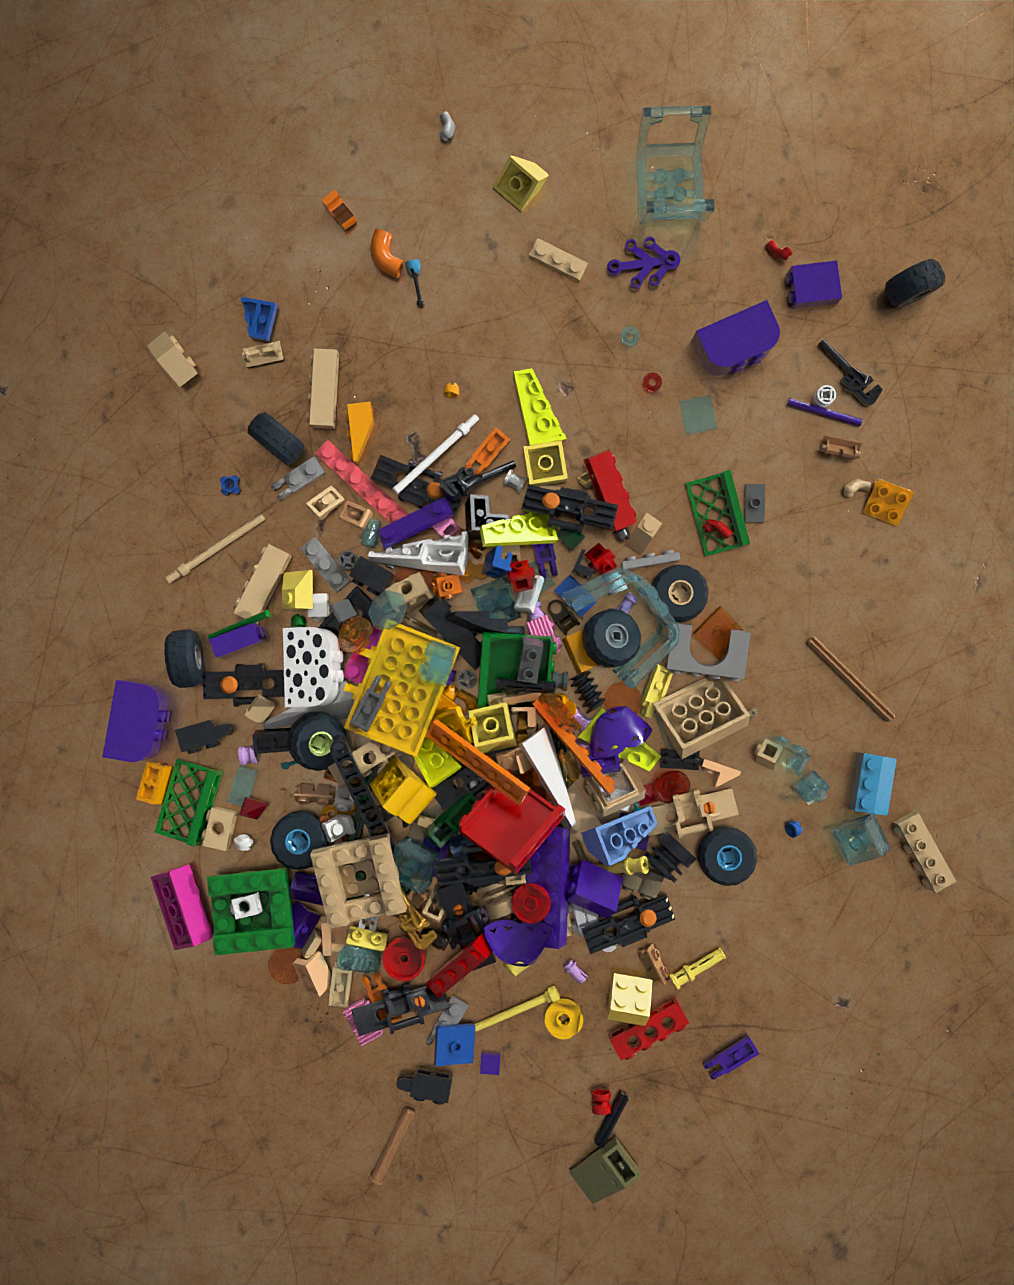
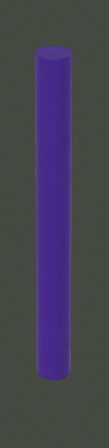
M789 398L787 402L789 406L856 426H861L863 419L793 398Z

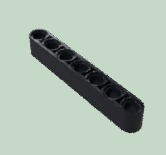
M336 735L329 742L332 757L371 837L389 833L391 850L394 857L397 850L387 824L347 740L341 735ZM336 743H342L344 745V747L340 750H336L333 748V746ZM345 760L352 762L348 767L342 766ZM354 777L360 779V781L356 784H352L350 782V780ZM363 794L368 796V798L363 801L358 799V797ZM371 811L376 813L373 817L366 816ZM378 828L384 829L380 834L374 833Z

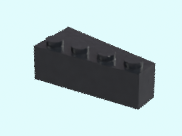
M434 595L433 599L429 600L419 612L448 643L460 647L459 654L476 670L480 666L482 641L479 642L475 637L477 635L475 631L446 620V616L452 613L449 610L452 606L444 598L440 600Z

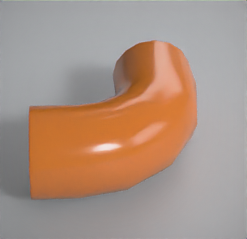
M376 228L370 246L372 260L379 270L399 278L404 260L392 256L389 252V245L393 236L384 230Z

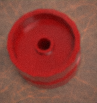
M407 933L398 934L389 941L384 950L382 958L384 969L395 980H412L423 970L427 952L426 950H418ZM402 955H406L408 959H403Z

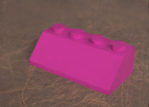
M189 864L152 876L151 881L174 950L194 947L212 939V928L208 924L206 910L202 905L200 892L194 881V873L190 869Z

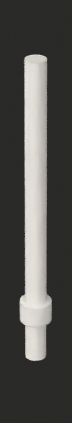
M474 414L465 423L462 422L456 428L457 430L393 488V491L399 494L461 436H465L470 431V428L479 420L478 416Z

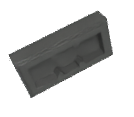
M745 484V523L765 522V484Z

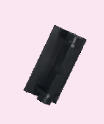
M661 749L660 768L699 770V765L701 764L700 751L681 759L675 749Z

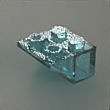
M506 576L470 589L478 611H489L490 619H507V622L521 617L520 612L514 609L516 600Z

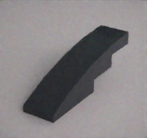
M455 611L446 616V620L481 634L482 632L525 634L524 626H508L507 619H490L489 611Z

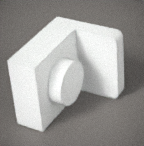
M338 785L333 807H337L338 810L344 812L352 811L354 800L348 788L345 786L339 787Z
M338 814L321 824L327 841L331 843L345 834L353 835L356 833L354 821L349 815Z

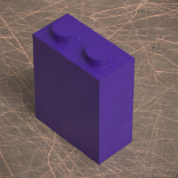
M837 260L791 266L788 273H786V282L790 284L788 298L789 302L792 303L793 309L836 304L842 299Z
M252 623L209 639L215 658L225 659L267 643L265 640L267 633L264 627Z
M581 860L576 865H573L570 871L571 880L566 889L568 893L566 901L605 918L616 913L623 877L585 860Z

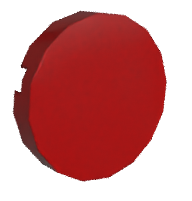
M528 883L520 886L515 890L511 899L513 913L524 923L540 922L550 911L551 900L549 894L544 887L538 884Z

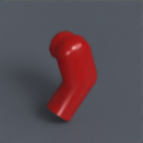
M774 240L765 245L777 259L787 260L793 254L788 246L783 250L780 249Z

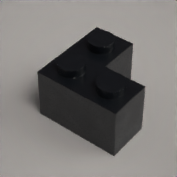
M470 494L465 502L466 532L468 533V539L482 540L479 530L482 525L502 519L507 520L509 517L508 514L490 513L489 496Z
M362 556L359 557L349 575L353 578L351 582L360 587L363 584L366 585V590L377 597L379 594L383 596L386 594L385 589L390 587L395 578L392 572Z

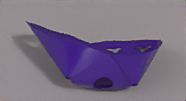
M627 706L610 708L601 714L593 725L590 740L591 754L595 757L606 758L620 754L626 747L639 746L648 739L652 728ZM634 735L639 738L632 741ZM612 745L618 746V748H613V750H611ZM600 747L604 752H596V750H598Z
M499 920L490 923L484 928L485 937L494 954L504 964L520 967L536 963L552 934V928L543 922H523L519 924L513 920ZM504 926L512 928L509 929V931H507V929ZM497 927L495 933H493V932L490 931V930H494V928ZM528 927H535V929L532 932L530 929H528Z

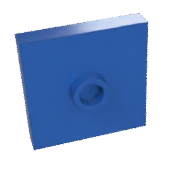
M473 1023L436 1026L435 1066L473 1063L475 1025Z

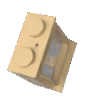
M628 758L620 763V772L603 774L605 777L607 775L610 776L615 782L614 787L616 789L609 796L592 776L586 777L585 792L593 798L595 810L600 812L603 817L645 798L646 789Z

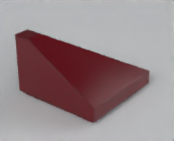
M654 783L643 785L646 791L645 798L639 801L640 806L658 802Z
M245 797L239 815L257 820L267 804L261 800Z

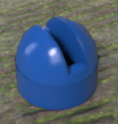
M792 821L786 824L787 834L792 838L799 836L803 831V827L801 828L800 826L801 823Z

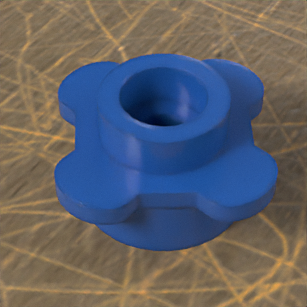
M236 475L221 477V493L223 495L228 493L238 494L240 492L238 487L239 478Z

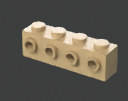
M314 348V354L310 356V365L313 366V373L309 374V385H312V391L308 393V404H311L310 411H307V423H310V426L315 429L335 430L339 353L335 349Z
M270 544L262 549L259 564L254 565L251 571L252 577L250 581L245 583L242 589L244 593L241 599L238 598L234 604L235 614L246 619L265 611L292 558L290 554Z
M911 812L893 822L896 827L894 832L899 839L902 838L905 844L903 848L909 856H912L914 860L912 864L915 870L922 874L924 878L922 882L927 890L930 889L937 893L956 882L919 813Z

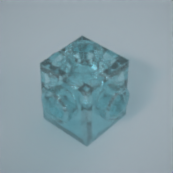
M813 770L803 776L794 789L811 805L816 801L820 803L826 798L827 795L825 793L829 786Z

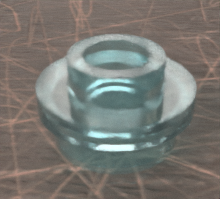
M628 326L622 330L621 340L625 345L632 346L639 341L640 334L635 327ZM632 334L633 339H628L626 335Z

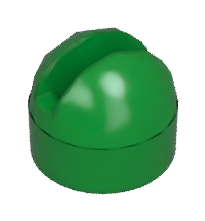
M295 614L292 616L291 628L307 626L303 615Z

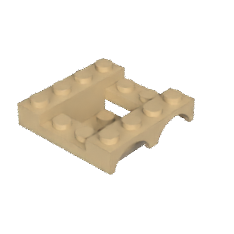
M389 833L312 850L310 855L329 929L349 925V922L384 914L391 916L406 912L407 904L402 895L399 872L394 862ZM364 871L367 877L365 879H358L356 872ZM381 891L380 894L346 901L347 898Z

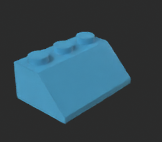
M858 752L849 809L888 816L897 759Z

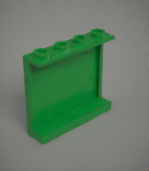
M482 632L477 709L489 706L488 695L502 693L501 690L496 689L498 677L508 679L517 677L516 671L523 637L542 639L543 652L537 681H553V679H550L551 673H554L555 661H552V654L556 655L557 644L553 642L552 636ZM541 693L542 699H539L541 703L545 701L551 709L549 693ZM521 702L514 706L508 705L509 709L512 707H532L534 702Z

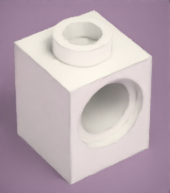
M327 593L313 594V609H308V617L313 618V621L316 622L325 621V618L330 615L329 595Z
M259 892L239 896L231 900L230 909L231 913L235 915V919L256 915L263 911ZM242 901L249 904L248 911L242 908Z

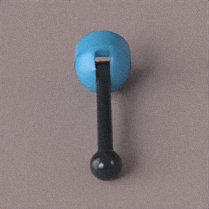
M409 260L405 262L407 272L413 275L418 298L417 306L422 307L424 301L421 299L417 274L421 270L420 260Z

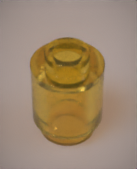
M564 752L557 756L564 780L573 782L579 779L581 769L575 756L571 752Z

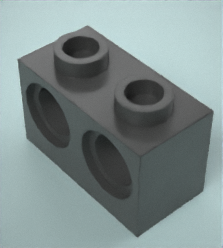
M522 638L516 671L517 681L537 684L543 652L542 639Z

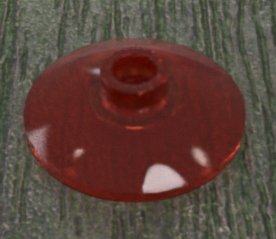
M667 771L658 776L652 785V792L655 798L665 803L673 802V795L688 793L690 789L689 778L680 771Z

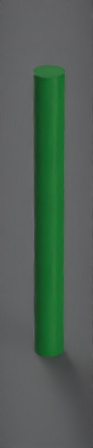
M269 610L260 612L209 634L208 639L252 623L255 624L269 618L271 613Z

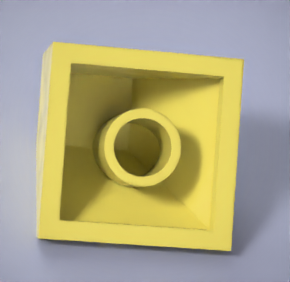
M510 156L493 188L522 211L541 190L549 175L533 162Z
M312 570L283 573L282 609L284 611L313 609Z

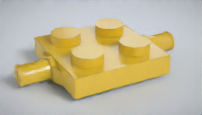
M460 706L432 718L430 726L437 719L468 743H474L469 727L477 724V721L471 723L476 718L472 717L466 720Z

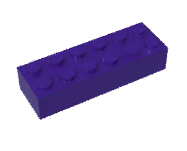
M556 826L530 857L532 874L525 875L526 884L534 883L544 887L551 900L548 915L540 921L552 928L551 937L545 948L560 949L567 945L568 901L566 899L568 893L566 889L569 884L570 827ZM528 927V929H530L533 932L535 927Z

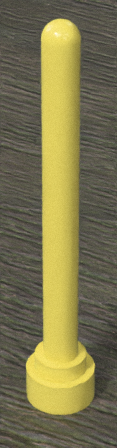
M556 986L547 988L548 990L545 991V994L474 1024L475 1032L547 1001L555 1003L561 1000Z

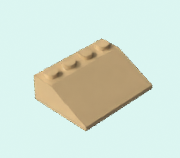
M707 676L653 703V707L667 736L681 759L747 727L750 719V714L723 676H720V679Z

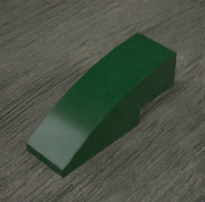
M471 792L463 796L423 832L435 847L441 848L453 834L457 835L460 832L459 821L465 814L468 815L472 811V806L477 801L475 796Z

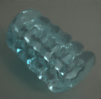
M347 945L339 951L337 956V966L343 971L375 974L381 965L379 953L372 949Z

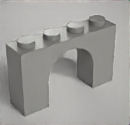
M673 622L667 669H671V673L682 674V671H687L692 676H701L702 673L709 674V678L720 679V676L728 677V680L737 682L740 679H745L750 631L730 629L726 655L719 662L707 665L698 662L691 655L690 639L692 624Z

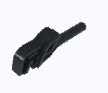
M823 339L819 345L846 372L847 376L841 379V383L845 386L842 390L852 393L864 406L873 405L883 389L877 384L865 394L863 390L874 381L872 377L851 366Z
M512 460L485 473L474 475L473 468L465 469V467H461L456 474L442 479L439 489L451 501L457 500L459 496L457 489L461 491L463 497L467 496L483 481L515 468L516 464Z

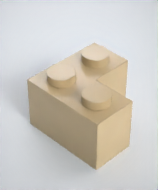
M163 332L147 345L155 359L179 387L198 374L194 369L196 364L190 356L186 358L182 354L184 349L173 335L169 337L166 332Z

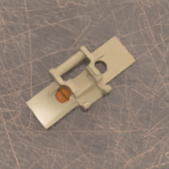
M732 788L705 795H700L699 789L681 795H673V802L652 807L658 824L648 836L677 830L678 837L681 839L685 835L705 830L713 831L711 821L739 815ZM670 811L677 814V819L674 822L666 820V814ZM705 816V823L685 828L680 827V822L686 819Z

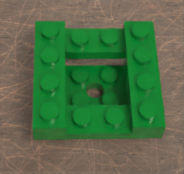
M287 867L226 875H210L207 877L209 897L211 896L215 934L213 935L214 956L292 948L295 945ZM259 892L263 911L256 915L237 919L238 930L236 931L234 915L230 909L232 894L236 898ZM242 901V908L248 911L249 904Z

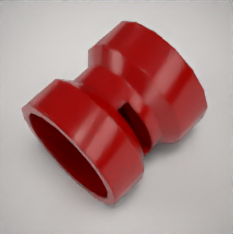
M608 1090L592 1091L591 1098L594 1102L592 1113L596 1115L610 1114L611 1105L609 1100L611 1099V1092Z

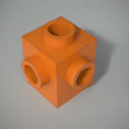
M437 572V576L432 577L433 582L430 583V586L435 596L449 599L453 597V594L462 592L459 575Z

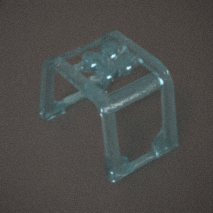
M711 105L643 107L637 142L640 224L655 220L696 219L697 222H705L714 212V199H703L702 147L711 117ZM690 114V121L698 123L694 143L646 144L649 126L662 122L663 115ZM693 156L694 171H685L683 168L665 171L660 168L656 172H646L645 157ZM684 179H694V190H686L681 186L675 189L676 183H682ZM646 180H654L657 184H662L666 181L664 187H659L656 191H646ZM695 197L693 204L667 205L665 199H674L676 202H682L685 198ZM647 199H655L656 201H647Z
M615 568L563 593L562 599L577 612L600 597L631 582L657 621L656 632L640 646L637 655L628 663L612 670L619 680L630 689H633L677 645L680 638V630L676 621L669 613L668 606L664 601H661L658 596L659 593L653 585H650L644 577L630 570ZM662 638L668 640L645 663L637 669L631 670Z

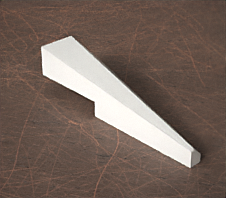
M462 532V535L453 537L446 535L444 539L434 541L427 539L403 544V547L397 549L389 547L386 548V551L378 553L370 551L368 558L371 562L463 576L468 563V533Z
M348 681L341 682L340 694L333 703L326 706L292 707L267 720L264 724H261L264 729L292 726L300 716L309 712H324L337 720L347 719L355 701L351 698L353 694L344 690Z
M546 724L520 743L519 747L538 774L539 781L556 807L560 804L565 808L564 819L570 827H573L576 824L550 728Z

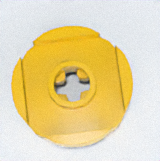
M561 999L555 1003H550L545 1011L544 1021L546 1028L554 1037L569 1039L581 1030L583 1014L579 1005L574 1001ZM562 1014H566V1017L569 1018V1021H565V1024H562L561 1020L558 1019Z

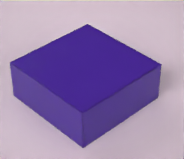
M481 1052L480 1074L499 1075L501 1054Z

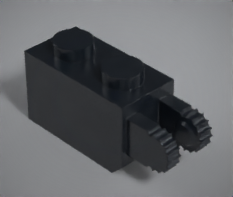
M208 720L177 729L175 733L181 752L187 751L188 754L199 752V748L206 746V749L218 746L217 742L222 741L221 737L232 734L234 727L230 723L218 725L214 720Z
M417 1069L414 1071L413 1076L400 1075L396 1086L398 1090L410 1092V1097H413L416 1101H425L426 1099L431 1100L435 1104L443 1105L448 1103L453 1074Z

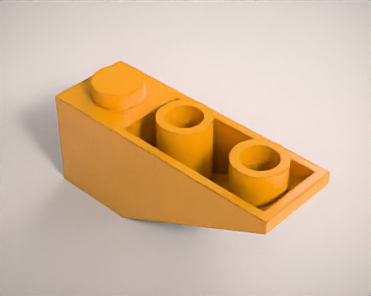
M371 402L347 404L348 410H345V419L350 425V429H347L348 441L351 440L352 448H349V456L355 464H359L374 426Z

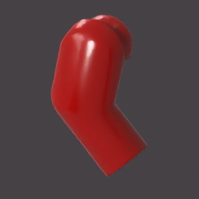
M709 519L703 525L707 532L710 533L715 529L725 539H728L733 533L723 522Z

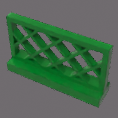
M731 470L686 483L705 557L750 545ZM720 478L722 486L717 492L710 488L709 485L712 480ZM699 484L705 487L701 496L698 497L692 493L691 486ZM707 489L717 494L712 504L702 499ZM718 496L723 497L727 501L724 510L714 506ZM694 497L698 499L696 504L694 501ZM700 501L710 506L705 516L697 512L696 507ZM712 507L722 512L717 521H720L724 514L731 517L732 523L729 529L732 526L734 527L735 532L732 534L736 536L738 544L730 546L723 542L725 540L724 537L722 540H719L712 536L715 529L710 534L702 530L701 526L704 520L710 519L707 515ZM710 537L720 542L716 550L708 552L706 544Z
M176 759L154 833L185 842L193 847L200 846L203 830L206 829L208 823L206 815L213 806L223 772L182 759ZM181 764L186 765L190 772L183 777L179 772ZM200 770L207 772L204 781L199 783L195 773ZM192 776L195 786L187 789L183 780ZM180 782L184 792L176 796L173 789L175 784ZM197 788L200 796L199 799L193 801L189 792ZM186 794L190 804L182 808L178 798ZM175 801L178 810L170 814L168 805ZM192 806L194 816L188 820L184 810ZM180 813L184 823L176 826L172 817ZM169 819L173 829L169 831L161 830L163 822ZM184 825L189 830L187 838L182 837L178 830Z

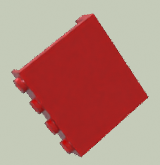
M490 786L485 791L484 797L474 803L472 811L461 818L459 830L460 834L516 875L565 817V808L560 804L555 807L531 789L524 801L518 805L495 787Z

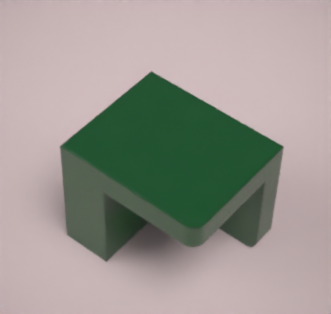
M560 529L557 532L558 540L564 542L571 550L585 539L583 534L579 535L575 531Z

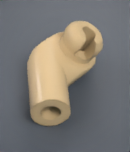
M853 479L844 486L843 494L846 497H852L857 490L869 491L871 482Z

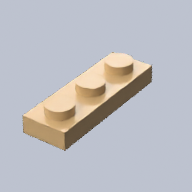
M537 238L529 254L530 258L580 282L588 266L587 262Z

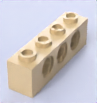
M372 740L352 753L363 776L366 777L373 772L371 769L378 765L381 768L389 763L388 758L393 755L397 758L405 752L391 747V751L388 754H384L381 751L382 743ZM367 753L374 755V762L372 764H367L364 761V756ZM345 760L342 763V766L348 767V765L352 762L349 760ZM336 763L329 766L328 769L339 787L345 786L347 788ZM357 777L352 778L350 782L352 784L356 783L355 778Z

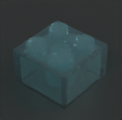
M432 640L431 644H427L424 654L427 656L425 663H421L419 669L421 679L446 687L457 648Z
M874 813L842 822L832 830L848 866L880 858L891 849Z
M408 836L395 845L393 852L394 862L399 872L400 884L421 894L432 883L435 871L434 860H438L440 853Z

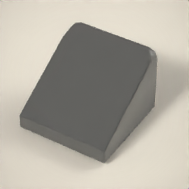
M348 599L330 606L339 623L347 622L357 615Z

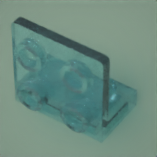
M781 736L768 737V740L783 746L784 749L794 754L793 757L790 756L787 760L786 771L801 777L811 755L806 753L807 749L794 744L791 746L789 745L790 741Z

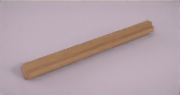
M815 636L808 640L807 644L886 722H890L895 717V714Z

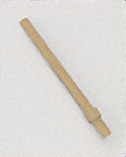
M262 514L258 515L188 563L178 566L176 571L166 577L167 581L172 583L182 575L186 576L189 574L191 569L265 520Z

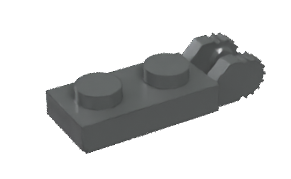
M378 675L375 677L370 688L367 689L350 721V724L365 732L369 731L392 682L387 681L381 694L375 692L374 690L381 681V677Z

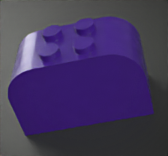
M765 300L697 330L691 342L703 368L708 373L715 376H723L731 372L737 374L744 370L743 367L749 364L750 367L759 364L761 359L768 355L779 339L780 328L768 300Z
M116 680L103 758L138 762L151 759L158 754L162 747V742L166 739L167 730H165V725L170 718V711H168L169 699L161 687L129 680Z

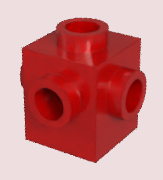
M597 543L584 554L590 563L587 565L588 568L593 569V574L598 573L602 578L617 567L613 560L615 558L614 554L610 549L606 550L600 543Z
M528 560L510 563L511 571L507 573L508 583H512L514 592L534 589L532 578H535L534 568L529 566Z

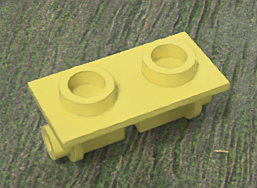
M350 926L346 944L384 952L388 934Z

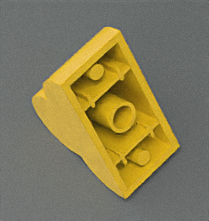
M395 755L370 783L382 807L394 816H399L410 825L437 795L432 788H429L428 784L418 777L398 757L396 758Z

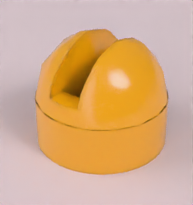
M451 382L447 383L443 394L449 398H457L459 395L458 385L456 383L451 385Z
M450 684L444 688L443 694L454 701L458 695V689Z

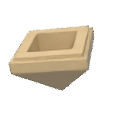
M587 471L576 479L586 489L594 488Z

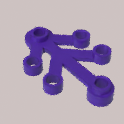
M649 236L644 241V247L647 250H652L659 256L652 258L637 246L634 239H629L625 244L626 251L632 252L641 260L620 262L613 259L607 264V273L612 277H616L622 270L642 268L639 274L630 281L631 288L639 289L642 281L654 266L662 265L657 273L652 274L649 278V284L652 287H657L668 269L672 270L678 267L680 256L674 250L665 251L656 244L653 237ZM647 241H652V242H653V245H652V246H648V245L646 244V242H647ZM632 243L634 248H629L627 245ZM668 257H673L674 261H668ZM616 264L618 268L612 269L611 265ZM657 278L658 282L653 283L651 279ZM633 281H639V285H634Z

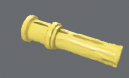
M641 856L639 859L628 857L610 866H606L603 863H593L611 873L632 875L636 872L647 874L649 871V861L646 856Z
M719 947L692 965H684L683 969L674 974L671 973L669 976L677 990H679L680 986L688 981H694L696 975L726 959V956Z

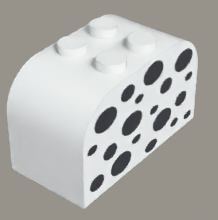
M283 628L285 707L326 706L333 703L340 694L341 682L344 679L340 664L343 662V653L340 651L338 638L331 631L321 628Z

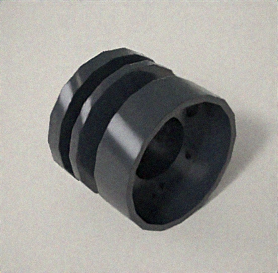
M666 831L658 839L663 848L659 850L654 846L651 847L656 853L655 857L648 851L644 855L647 857L650 865L661 876L675 883L677 879L671 873L675 870L682 876L683 873L678 868L679 864L689 868L696 858Z

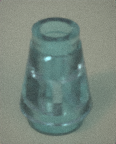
M370 518L360 536V544L369 548H375L379 540L377 531L380 529L381 524L379 520Z

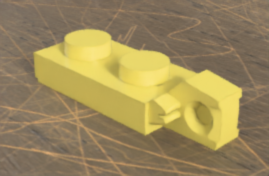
M658 664L654 665L642 697L640 715L652 718L655 710L653 703L665 697L673 676L670 669Z

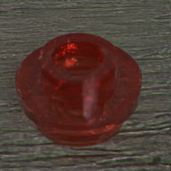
M654 372L648 373L643 379L644 388L650 392L659 390L662 385V378ZM649 380H654L656 384L650 385Z

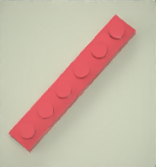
M329 440L315 452L325 464L390 524L409 515Z

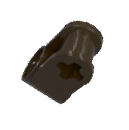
M555 599L548 603V614L565 636L574 626L580 625L578 619L561 600ZM553 603H558L561 606V610L557 614L551 611Z

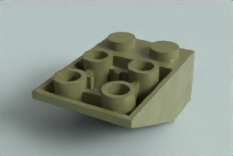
M616 1136L606 1143L603 1148L598 1149L569 1171L592 1204L625 1189L641 1177L639 1167Z

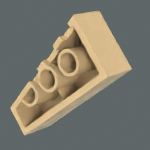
M572 781L566 789L576 824L570 827L564 818L560 823L564 827H570V832L586 846L581 833L602 824Z

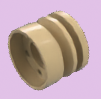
M504 877L498 884L483 885L477 888L479 893L487 892L481 896L482 900H492L485 906L490 919L500 918L513 913L511 903L514 894L513 889L519 886V884L506 885V878Z

